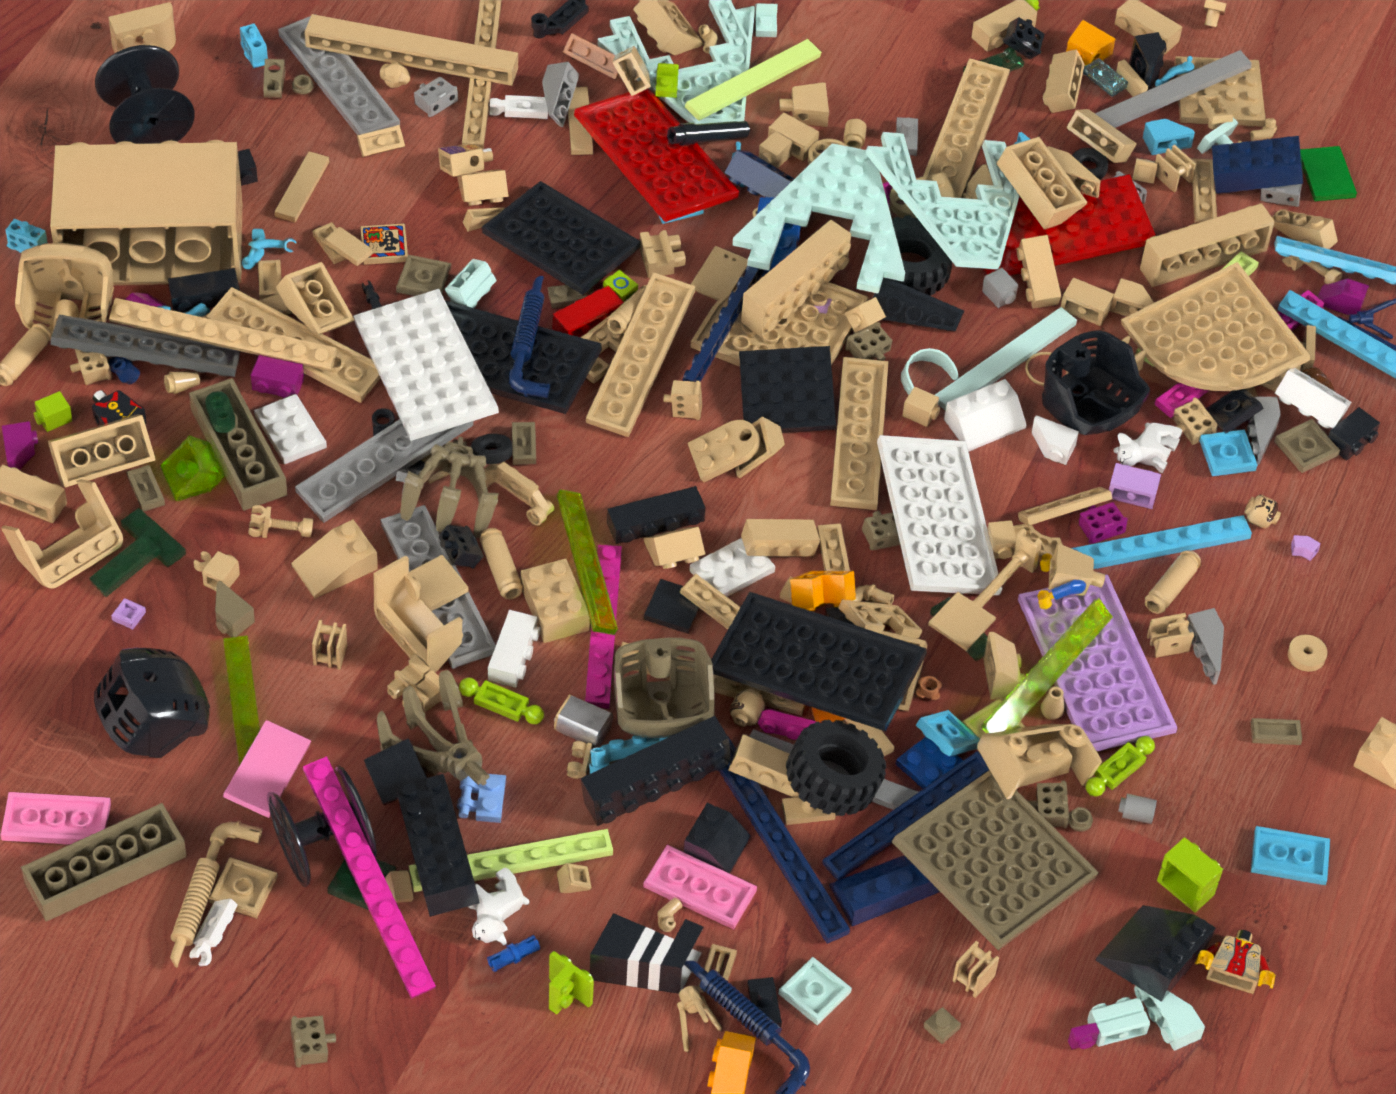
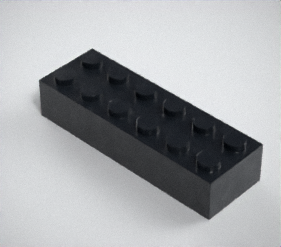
M716 716L710 717L580 778L584 804L597 826L603 823H610L620 815L634 812L639 806L648 802H655L669 792H676L692 781H699L711 772L726 768L728 764H731L729 738Z
M444 774L396 786V793L429 916L432 917L479 904L475 881Z

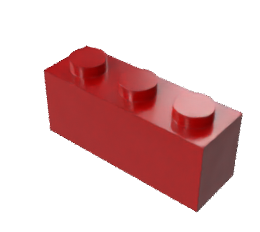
M606 286L553 313L552 329L581 338L605 318L609 317L624 302L609 286Z

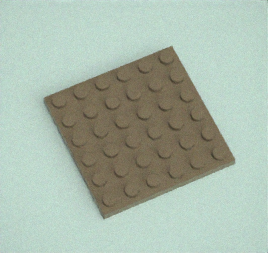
M990 770L900 832L892 841L998 951L1095 879L1099 873L1017 790L1011 799H1006Z

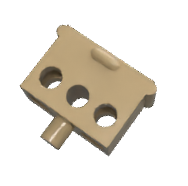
M75 349L79 363L70 365L72 373L81 370L86 385L112 379L110 367L104 354L86 353Z
M673 380L671 394H664V402L672 403L673 417L700 420L702 412L700 381Z
M1193 398V401L1174 409L1173 420L1178 425L1176 427L1182 430L1192 445L1200 442L1201 435L1216 433L1218 424L1197 398Z

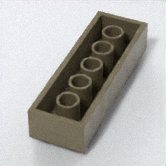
M233 378L190 392L191 411L243 511L255 505H261L287 496L286 477Z
M163 803L26 864L21 867L24 883L44 920L47 922L187 857L184 839Z

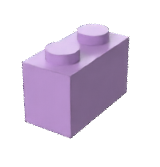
M1116 463L1109 487L1112 499L1152 509L1161 474Z

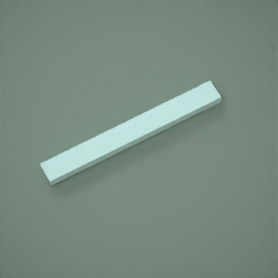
M1060 307L935 394V396L939 397L938 405L946 411L947 402L993 384L1074 327L1077 319Z

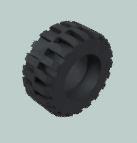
M911 215L904 216V218H893L892 223L900 253H915L926 259L922 262L902 260L905 270L904 282L894 281L929 296L935 294L936 291H940L948 282L953 262L918 218H911Z
M823 720L820 723L818 721L810 724L809 727L804 728L788 756L786 762L788 781L791 782L790 785L793 791L799 793V798L803 802L807 801L810 803V807L815 810L817 808L823 810L822 813L825 814L835 813V816H844L845 813L852 815L858 811H863L872 802L885 778L886 761L883 759L884 754L881 748H877V742L874 738L870 739L866 731L863 729L860 731L855 728L856 725L851 723L847 725L840 720H835L834 722ZM822 760L840 765L850 775L841 774L830 769Z

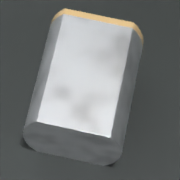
M569 694L557 712L556 718H554V729L586 744L592 743L593 748H598L610 731L613 714Z

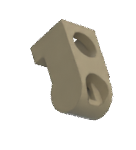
M265 59L264 98H282L285 79L284 59ZM277 65L280 67V70H270L269 67Z

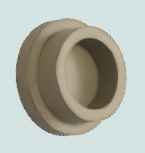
M298 75L292 82V89L297 94H308L314 88L313 81L307 75Z
M1078 807L1069 813L1068 824L1072 829L1083 832L1092 826L1093 818L1086 808Z

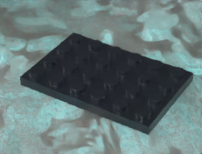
M539 181L482 226L483 234L582 295L641 247V241L542 181Z

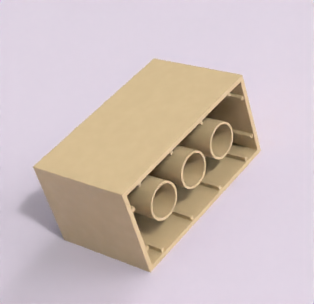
M210 140L206 143L164 141L161 144H134L123 141L108 145H89L83 142L71 145H55L50 225L53 243L82 245L103 253L111 263L113 285L168 284V278L235 268L238 283H241L243 202L237 142Z

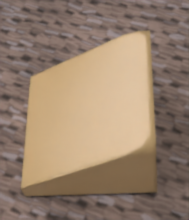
M565 863L557 872L561 893L587 891L592 888L587 866Z
M408 871L389 872L385 880L396 903L412 902L414 898Z

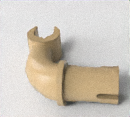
M872 584L858 586L855 589L856 599L853 600H866V602L871 601L892 605L894 595L882 591Z

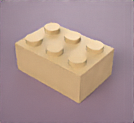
M567 559L521 570L522 592L532 616L537 617V627H540V636L543 643L589 631L590 613Z

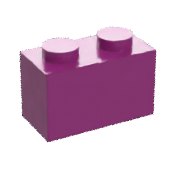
M259 355L251 373L252 390L278 395L283 398L294 394L298 396L304 381L303 364Z

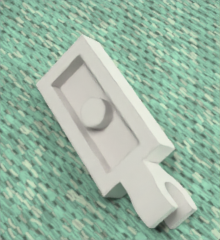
M505 95V100L490 99V115L493 116L505 112V117L548 118L545 97Z
M232 899L219 900L213 903L193 941L195 947L191 950L189 957L192 959L198 958L201 955L199 966H206L211 962V947H216L220 943L227 924L233 919V913L238 904Z

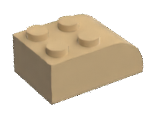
M171 2L108 17L114 53L137 45H152L170 51L176 43Z

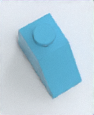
M1161 119L1145 123L1143 139L1151 155L1166 153L1168 148L1172 150L1173 145H1176L1180 150L1191 148L1195 132L1193 129L1168 119Z

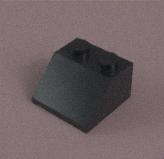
M1159 32L1135 36L1129 65L1148 85V90L1152 88L1159 77L1161 67H1163V56L1167 50L1166 42L1162 40Z
M707 802L685 839L684 853L730 874L748 844L751 835L730 812Z

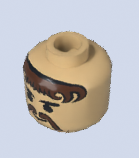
M1257 495L1255 498L1251 497L1244 511L1247 514L1248 522L1263 529L1268 528L1271 524L1276 525L1281 515V512L1278 511V502L1264 495Z
M752 689L738 692L729 708L733 721L743 727L755 725L765 709L763 697L759 692Z

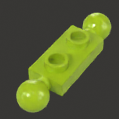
M468 677L464 678L459 684V691L463 696L472 697L476 695L474 697V704L518 722L521 716L524 715L528 723L539 724L544 718V711L540 706L531 705L528 707L529 698L485 680L480 687L475 679Z
M1141 736L1137 739L1135 747L1129 742L1098 767L1094 773L1096 777H1092L1087 781V793L1093 797H1098L1104 793L1105 785L1111 790L1116 788L1146 762L1147 757L1145 755L1151 754L1155 749L1154 740L1149 736Z

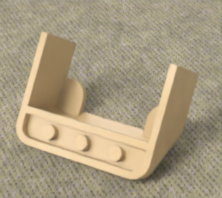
M83 479L76 481L87 501L79 506L75 513V519L80 528L45 550L41 551L37 543L25 540L19 528L6 525L1 527L17 559L44 587L56 588L119 549L123 543V535L96 483Z
M404 556L374 573V612L379 623L410 659L415 655L418 656L430 667V671L433 670L436 673L462 643V619L458 617L446 625L441 623L421 600L419 591L421 585L416 577H412L409 574V558Z
M1042 724L985 733L977 744L981 756L1006 799H1011L1026 776V772L1017 757L1022 756L1027 747L1063 737L1072 755L1070 767L1082 786H1086L1087 781L1092 778L1102 763L1101 758L1084 730L1073 724Z

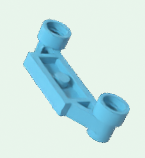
M634 735L629 740L615 739L611 740L609 744L590 750L592 762L589 764L590 774L608 766L611 761L623 759L666 738H645Z

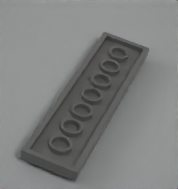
M60 314L52 333L50 344L63 349L72 348L86 353H101L105 356H118L131 361L141 360L154 365L164 364L177 369L186 368L200 373H215L223 377H235L241 351L145 329Z

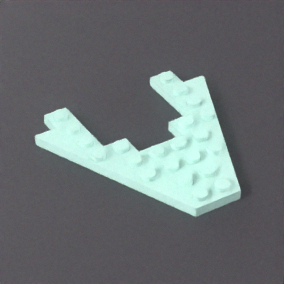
M709 0V8L726 43L709 47V54L713 62L679 69L677 98H659L688 123L705 124L744 121L747 96L700 121L685 108L687 101L749 70L755 7L751 6L735 10L731 0ZM627 16L610 20V28L613 35L598 38L597 45L615 55L635 46L649 71L651 84L649 89L656 95L657 64H673L670 55L649 59L631 17Z
M883 132L881 136L883 147H867L866 155L956 267L999 268L1019 199V194L996 164L1006 148L1005 142L985 140L982 145L993 185L978 184L975 190L977 199L941 197L937 181L916 180L904 134Z
M832 143L733 238L732 246L751 249L747 266L769 270L784 224L789 223L807 227L811 211L853 220L850 229L851 236L870 240L858 278L857 289L879 293L883 277L904 282L905 270L881 175L877 167L866 155V150Z

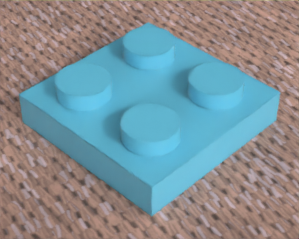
M1245 430L1200 436L1199 441L1212 476L1256 471L1258 465Z
M949 710L921 717L916 724L923 732V735L931 739L949 757L977 749V744L980 740Z

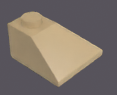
M761 417L752 424L759 433L760 445L750 460L735 467L737 477H743L785 445L780 426L764 417ZM746 434L742 441L749 440L752 434Z

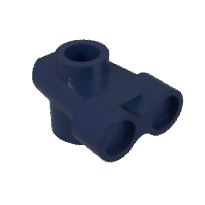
M118 356L111 357L108 360L110 371L116 373L121 382L130 385L139 378L140 370L133 365L131 360Z

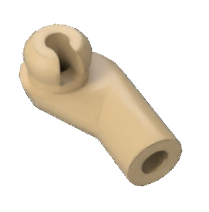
M703 24L699 27L698 32L701 39L705 42L703 51L709 54V47L716 45L718 37L708 25Z
M1267 118L1264 121L1265 126L1261 130L1250 132L1251 140L1257 141L1272 138L1277 130L1276 120L1274 118Z
M676 897L657 913L658 926L662 931L670 932L676 926L673 915L682 908V903Z

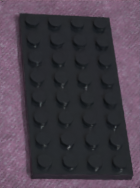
M445 301L491 394L563 414L568 412L602 350L601 343L538 326L531 358L523 363L522 379L537 383L550 384L548 399L537 396L525 397L524 394L515 391L509 383V373L513 369L515 362L511 357V350L518 320Z
M749 592L711 661L714 675L886 732L927 651L926 648Z

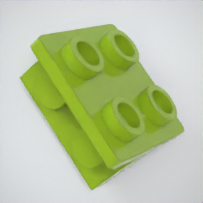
M553 951L549 956V979L551 980L549 983V1009L558 1014L562 1008H568L574 998L590 1007L593 1004L594 980L591 974L584 969L580 970L567 956L559 955Z

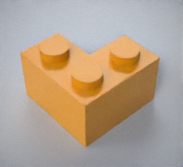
M808 571L790 579L792 605L809 611H815L816 607L826 606V603H833V607H839L842 599L852 601L856 599L854 571Z
M725 1031L723 1038L717 1039L712 1058L713 1062H717L715 1072L710 1071L707 1087H712L711 1094H745L756 1037Z

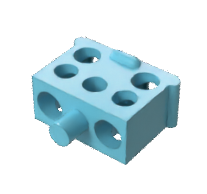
M255 23L240 27V43L246 59L250 61L253 68L264 66L265 59H268L267 45Z
M13 219L6 229L7 247L20 253L37 245L48 243L46 230L30 225L27 221L22 222Z

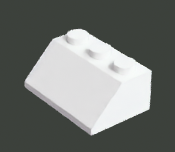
M1006 379L947 402L944 420L959 441H966L968 452L1020 431L1027 426L1018 395Z

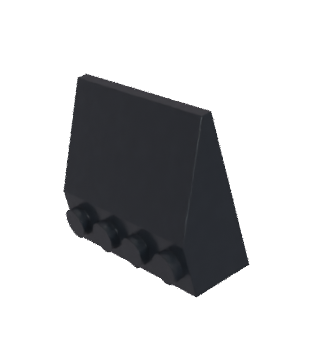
M1142 905L1101 951L1095 961L1162 1002L1195 963L1199 952L1207 949L1216 927L1195 914Z

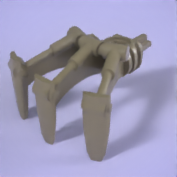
M459 437L458 440L454 439L453 443H446L444 448L435 444L431 450L432 456L425 463L422 471L418 475L408 471L402 493L401 518L408 521L412 517L424 483L440 471L447 472L451 477L449 487H443L436 519V530L442 533L445 527L451 524L460 500L461 490L455 489L457 479L461 475L469 479L478 496L479 505L475 518L474 537L480 538L481 533L490 524L499 493H488L483 468L486 465V457L475 456L472 447L466 446L467 442L463 441V437Z
M449 670L440 672L439 687L445 711L451 710L453 714L454 729L458 740L456 744L450 743L433 729L425 719L426 715L423 712L414 688L412 686L406 687L403 691L406 723L410 730L418 725L429 738L430 744L437 751H429L413 746L422 768L425 769L426 776L433 777L439 772L444 774L449 772L459 781L469 776L476 784L485 785L487 783L486 780L490 776L481 768L482 756L473 746L472 739H467L464 725L461 724L457 708L462 707L463 702L452 673ZM380 711L377 715V728L381 744L380 749L383 751L403 740L393 735L385 713Z

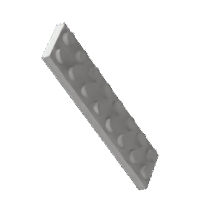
M310 17L278 29L281 39L357 136L400 125L399 118L349 55L306 47L305 30Z
M399 419L295 486V491L324 523L397 475V471L408 469L431 454L435 444L443 446L471 428L473 421L410 441Z
M425 505L416 507L408 521L402 519L400 513L381 519V526L397 559L404 556L409 558V572L443 555L460 576L456 566L452 565L445 549L440 546L441 541L438 537L440 534L436 530V526ZM469 591L432 611L443 625L458 617L462 619V643L448 658L452 669L493 655L496 645Z

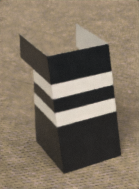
M613 913L590 953V974L594 981L679 994L691 974V971L684 965L685 962L690 960L697 962L701 955V952L694 950L693 947L704 926L685 919L675 939Z

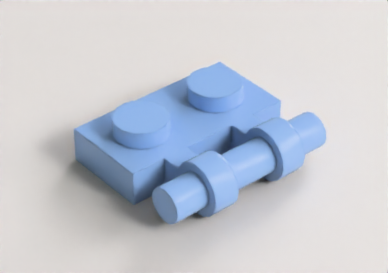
M489 774L490 778L486 780L487 783L483 786L476 784L469 776L460 781L459 788L462 791L461 797L457 802L458 816L460 818H467L469 812H476V821L501 823L506 775ZM471 793H479L478 801L471 799Z

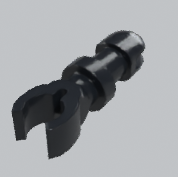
M368 281L366 286L362 283L367 303L371 304L372 309L382 307L379 301L380 297L374 291L375 289L371 281Z

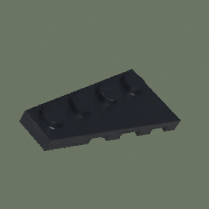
M884 277L879 293H874L873 298H877L886 316L881 320L956 332L964 313L962 309Z

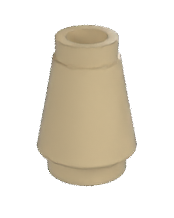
M169 372L168 375L164 376L166 391L177 394L200 385L198 372Z
M1052 687L1041 704V712L1047 719L1056 720L1065 712L1064 692L1059 687Z

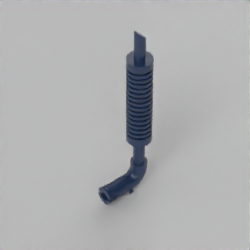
M539 276L534 280L532 289L526 291L511 350V357L515 362L513 369L509 373V383L515 391L524 394L525 397L537 396L548 399L550 384L522 379L523 363L531 358L545 299L544 294L540 292L544 276Z
M686 961L684 965L702 980L699 987L704 992H707L722 1008L730 1012V1015L737 1019L738 1022H741L746 1029H749L763 1044L768 1046L773 1043L789 1057V1061L794 1065V1068L789 1073V1078L775 1093L795 1094L802 1086L805 1087V1082L810 1073L809 1060L799 1048L795 1049L779 1035L782 1028L774 1023L770 1017L766 1016L754 1003H751L746 996H743L731 983H728L716 970L713 969L707 972L696 961Z

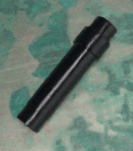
M746 121L705 124L685 123L670 127L667 132V138L670 144H679L681 146L694 145L700 142L747 138L750 128Z

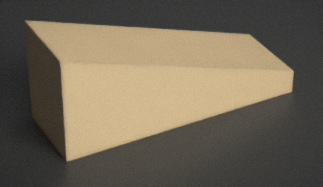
M505 208L468 209L463 224L468 232L482 228L483 225Z

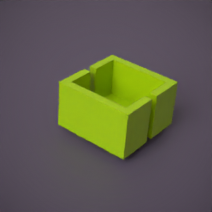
M1184 837L1165 854L1157 881L1196 913L1215 895L1218 886L1217 882L1220 880L1223 868L1220 867L1216 860L1209 858L1203 853L1198 845Z

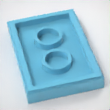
M1256 826L1254 830L1251 873L1326 885L1330 839Z

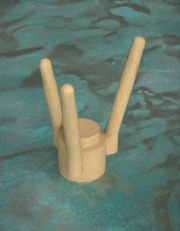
M688 986L679 992L681 1001L677 1003V1007L680 1012L685 1052L689 1051L686 1010L689 1013L699 1012L705 1023L708 1022L709 1017L718 1031L722 1030L721 1025L707 1005L704 996H701L697 986Z

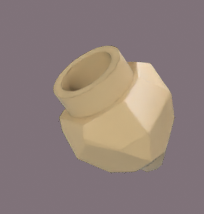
M398 62L386 63L381 67L380 77L382 80H385V83L390 88H398L409 83L410 75L408 70Z

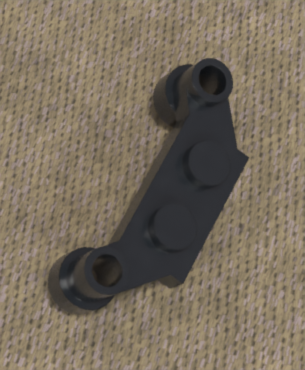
M568 0L550 17L543 13L534 14L531 17L534 37L541 39L548 34L560 33L563 35L589 12V6L586 5L585 0Z

